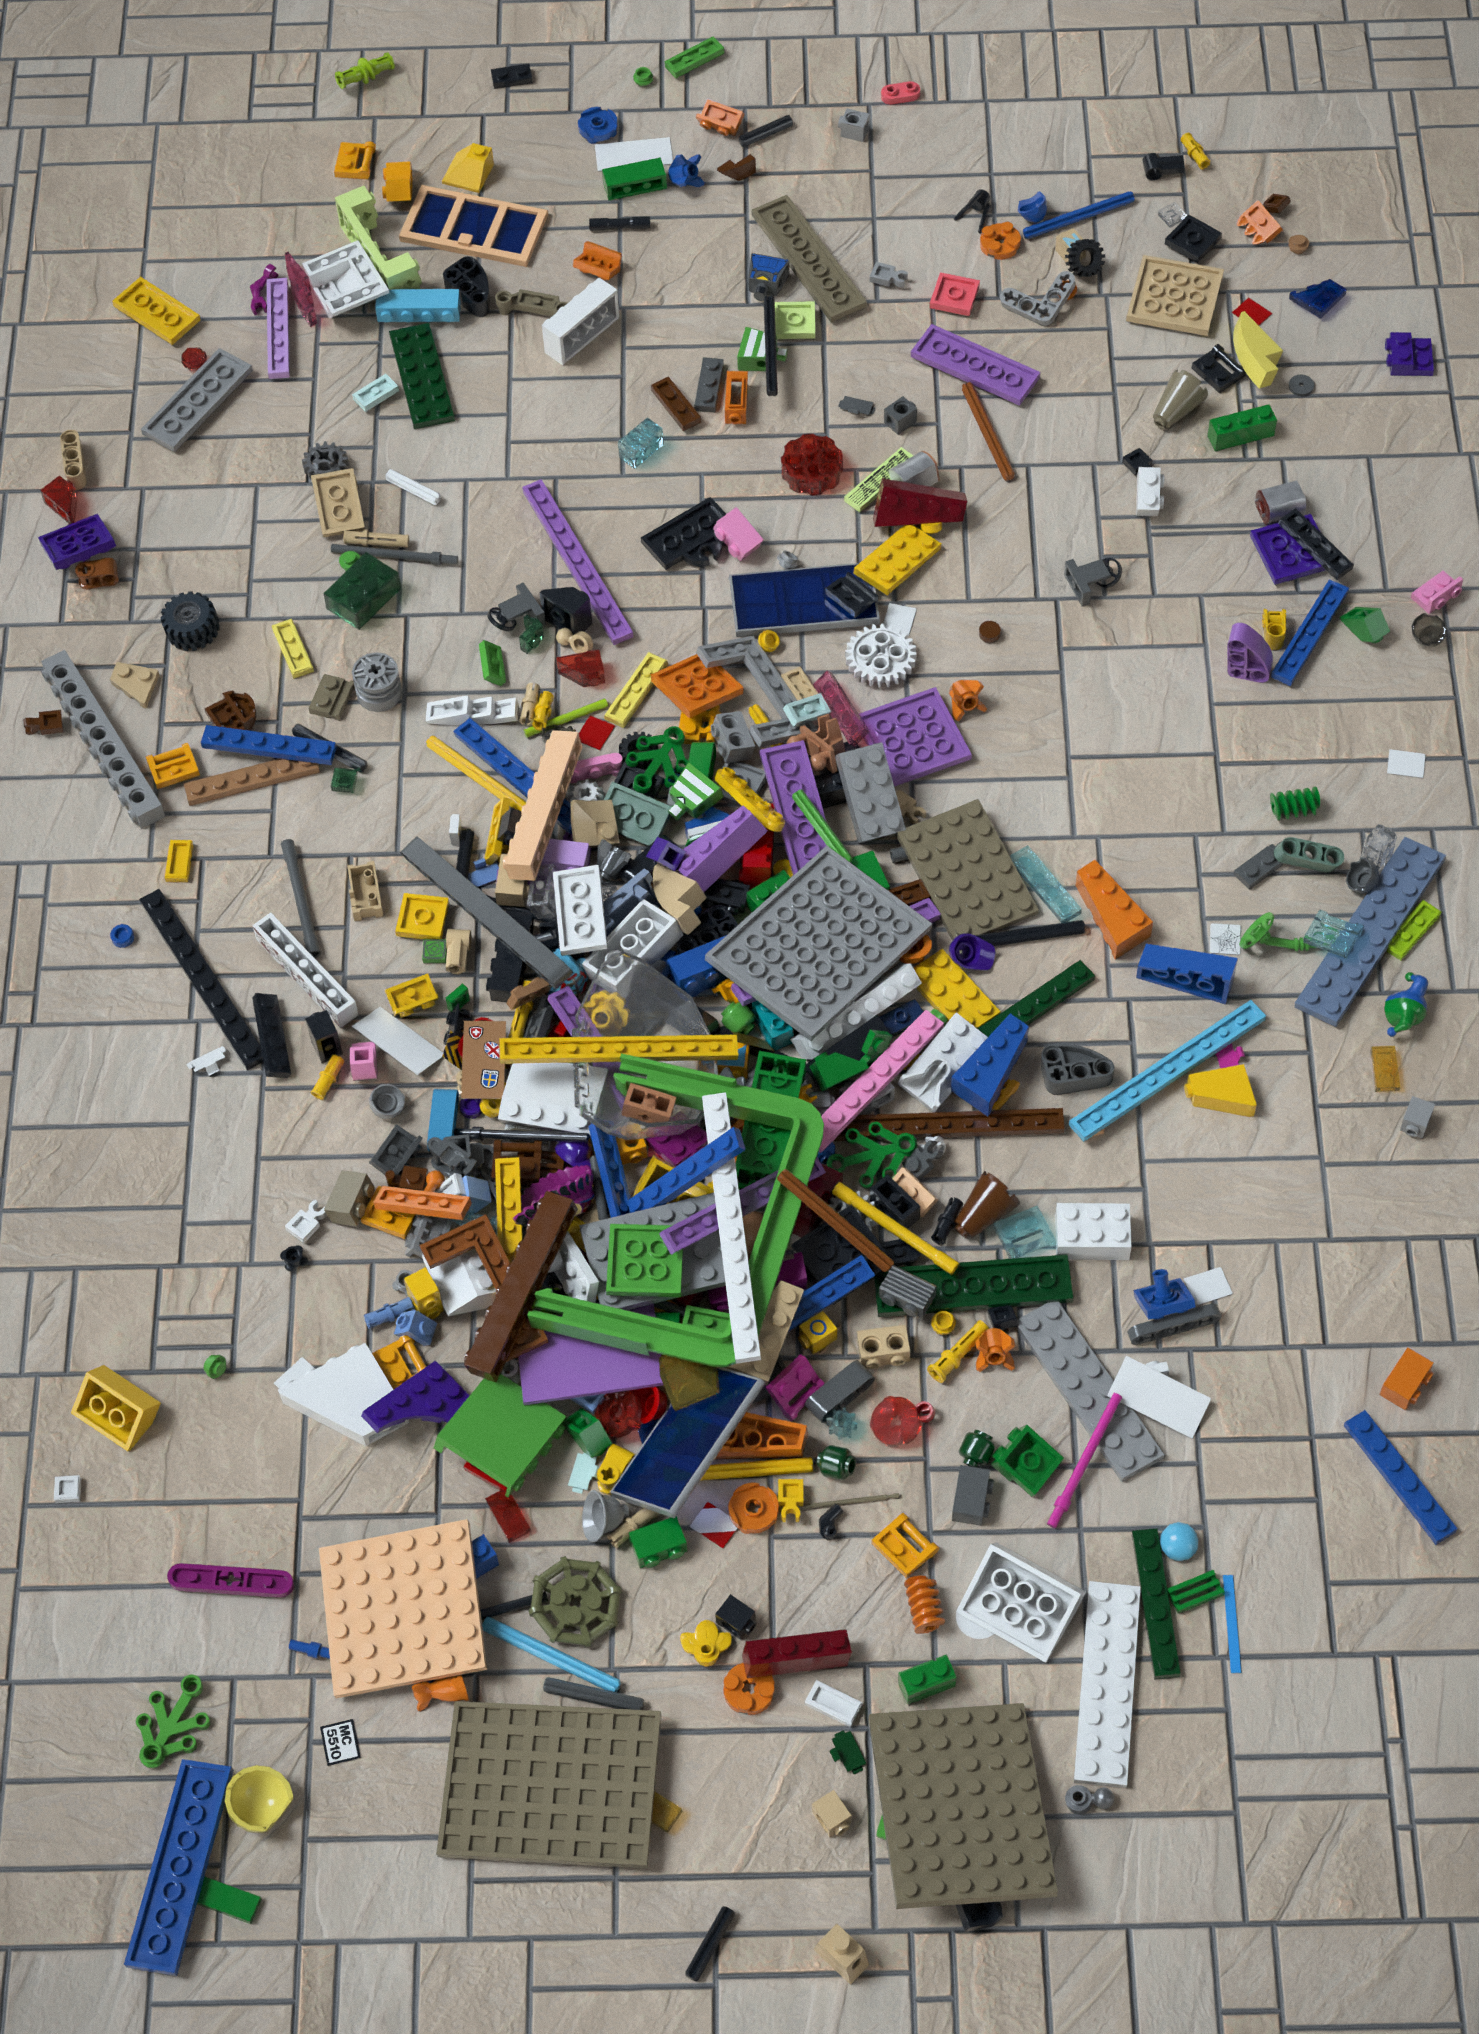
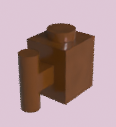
M404 1166L402 1176L395 1175L392 1170H388L385 1173L387 1185L389 1187L424 1191L427 1186L426 1176L428 1169Z

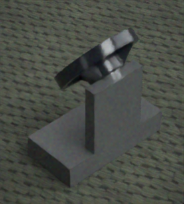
M1114 558L1100 559L1079 567L1074 559L1065 561L1064 576L1082 607L1090 604L1091 589L1088 585L1096 583L1103 588H1109L1114 586L1122 575L1121 564ZM1109 561L1116 562L1118 566L1117 575L1113 573V568L1109 566ZM1111 576L1115 578L1109 584L1099 583V581L1109 579Z
M524 582L516 585V596L498 604V607L491 608L487 614L489 621L503 631L514 630L517 624L515 619L526 613L529 614L538 629L546 625L544 611ZM491 613H493L496 616L497 620L501 622V624L494 620ZM508 622H512V627L505 626Z

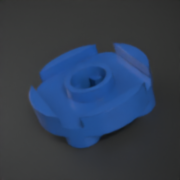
M591 107L583 111L581 118L578 119V130L581 136L591 144L615 137L617 135L618 122L617 116L612 110L607 109L608 111L602 110L601 107Z

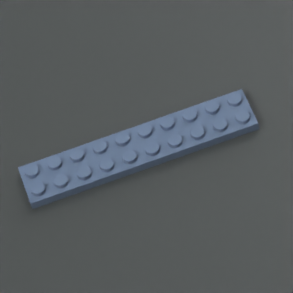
M1404 837L1380 873L1378 884L1366 894L1337 938L1336 944H1333L1295 1001L1294 1008L1337 1027L1386 952L1388 945L1401 925L1410 915L1446 859L1445 854Z

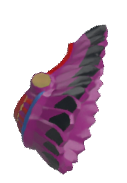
M576 1165L572 1168L567 1166L564 1170L558 1169L556 1173H549L546 1178H540L538 1183L531 1184L530 1188H526L523 1195H521L522 1212L512 1218L515 1224L528 1225V1222L534 1218L537 1212L538 1201L544 1197L546 1191L573 1199L578 1208L575 1216L582 1212H587L595 1195V1192L592 1190L593 1175L590 1166L580 1165L579 1167Z

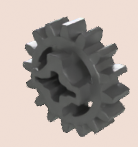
M324 441L322 446L316 443V448L309 447V453L304 452V459H302L304 473L308 474L309 479H311V475L346 470V466H349L347 452L343 451L341 445L336 447L335 442L328 445L327 441Z

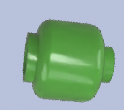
M733 1001L721 1013L723 1016L722 1024L732 1032L748 1035L755 1028L753 1022L756 1015L747 1005L742 1006L740 1002L735 1003Z

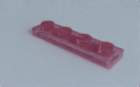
M826 670L813 686L818 694H822L831 710L832 718H837L840 730L848 743L855 747L870 731L833 673Z

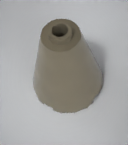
M1177 369L1172 373L1153 414L1156 426L1161 429H1169L1205 401L1208 396V390L1206 387L1203 390L1199 386L1202 382L1197 377L1185 370H1181L1179 373Z

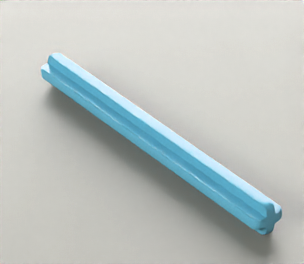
M486 1617L482 1624L483 1631L604 1690L617 1692L620 1688L621 1681L491 1617Z

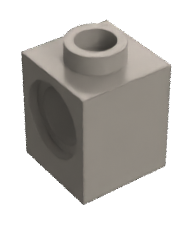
M847 108L844 116H840L838 128H841V137L864 142L870 126V114Z
M1412 1096L1400 1131L1405 1132L1409 1136L1423 1139L1435 1104Z

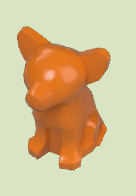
M462 1675L436 1679L432 1683L428 1681L420 1682L412 1686L414 1697L418 1701V1711L424 1710L432 1698L449 1702L469 1700Z

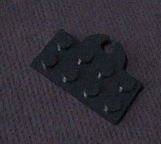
M709 497L642 536L641 543L665 570L682 560L697 567L710 565L709 558L702 555V553L709 551L713 554L714 560L717 561L722 553V542L716 537L713 528L716 522L725 516L726 513Z

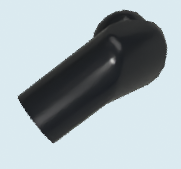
M836 1503L819 1518L820 1534L827 1540L836 1536L835 1520L844 1513L842 1508Z

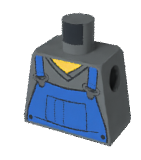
M751 253L748 279L749 291L754 293L756 300L763 301L766 295L778 296L790 274L789 259Z

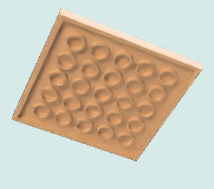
M468 1519L319 1548L333 1693L336 1699L487 1670L470 1522Z

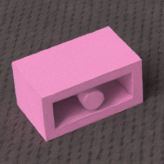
M737 507L719 519L713 528L716 537L728 546L730 554L735 558L737 557L740 562L757 550L764 540Z

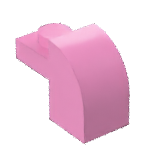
M375 1043L352 1044L350 1048V1068L353 1081L378 1078Z

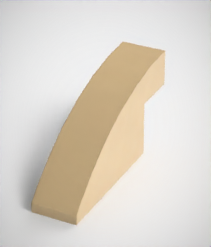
M656 864L653 870V887L656 898L665 913L677 920L681 931L689 935L701 923L694 910L707 897L696 881Z

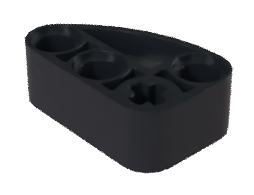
M465 256L446 268L443 272L445 289H459L461 305L476 317L486 316L490 311V292L487 275L480 263L471 256Z
M716 905L706 909L697 915L701 923L689 935L682 932L683 936L677 941L676 945L677 955L728 935L738 926V923L725 906Z

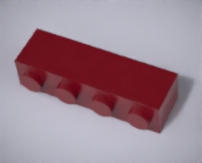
M847 1629L746 1641L742 1658L746 1677L754 1678L844 1667L848 1665L852 1651Z

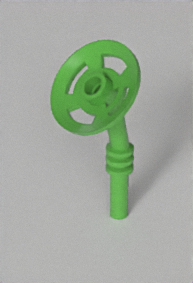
M1268 912L1259 917L1246 930L1239 946L1242 949H1247L1260 942L1261 944L1294 949L1295 951L1299 949L1300 951L1304 949L1308 951L1309 948L1332 947L1333 944H1336L1335 938L1308 939V937H1305L1303 940L1300 937L1299 940L1298 938L1290 940L1272 937L1269 930L1272 927L1275 916L1273 913Z

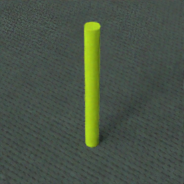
M604 698L547 720V726L543 730H536L533 726L524 729V734L526 738L608 707V703Z

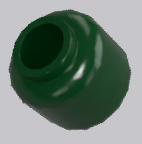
M976 1429L974 1432H968L958 1451L959 1455L964 1458L963 1463L976 1468L978 1465L986 1466L995 1450V1444L992 1442L993 1437Z
M829 1445L823 1452L818 1454L817 1466L820 1467V1472L824 1477L845 1480L853 1474L856 1458L848 1448Z

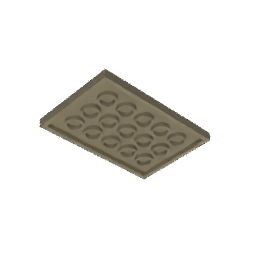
M979 799L906 827V830L896 833L918 878L921 879L930 894V900L941 913L940 919L952 941L963 933L973 935L994 933L1038 915V907Z

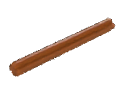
M971 382L964 383L962 385L963 394L1005 481L1014 479L1015 472Z
M788 1169L781 1171L777 1177L781 1184L882 1271L886 1272L894 1264L893 1260Z

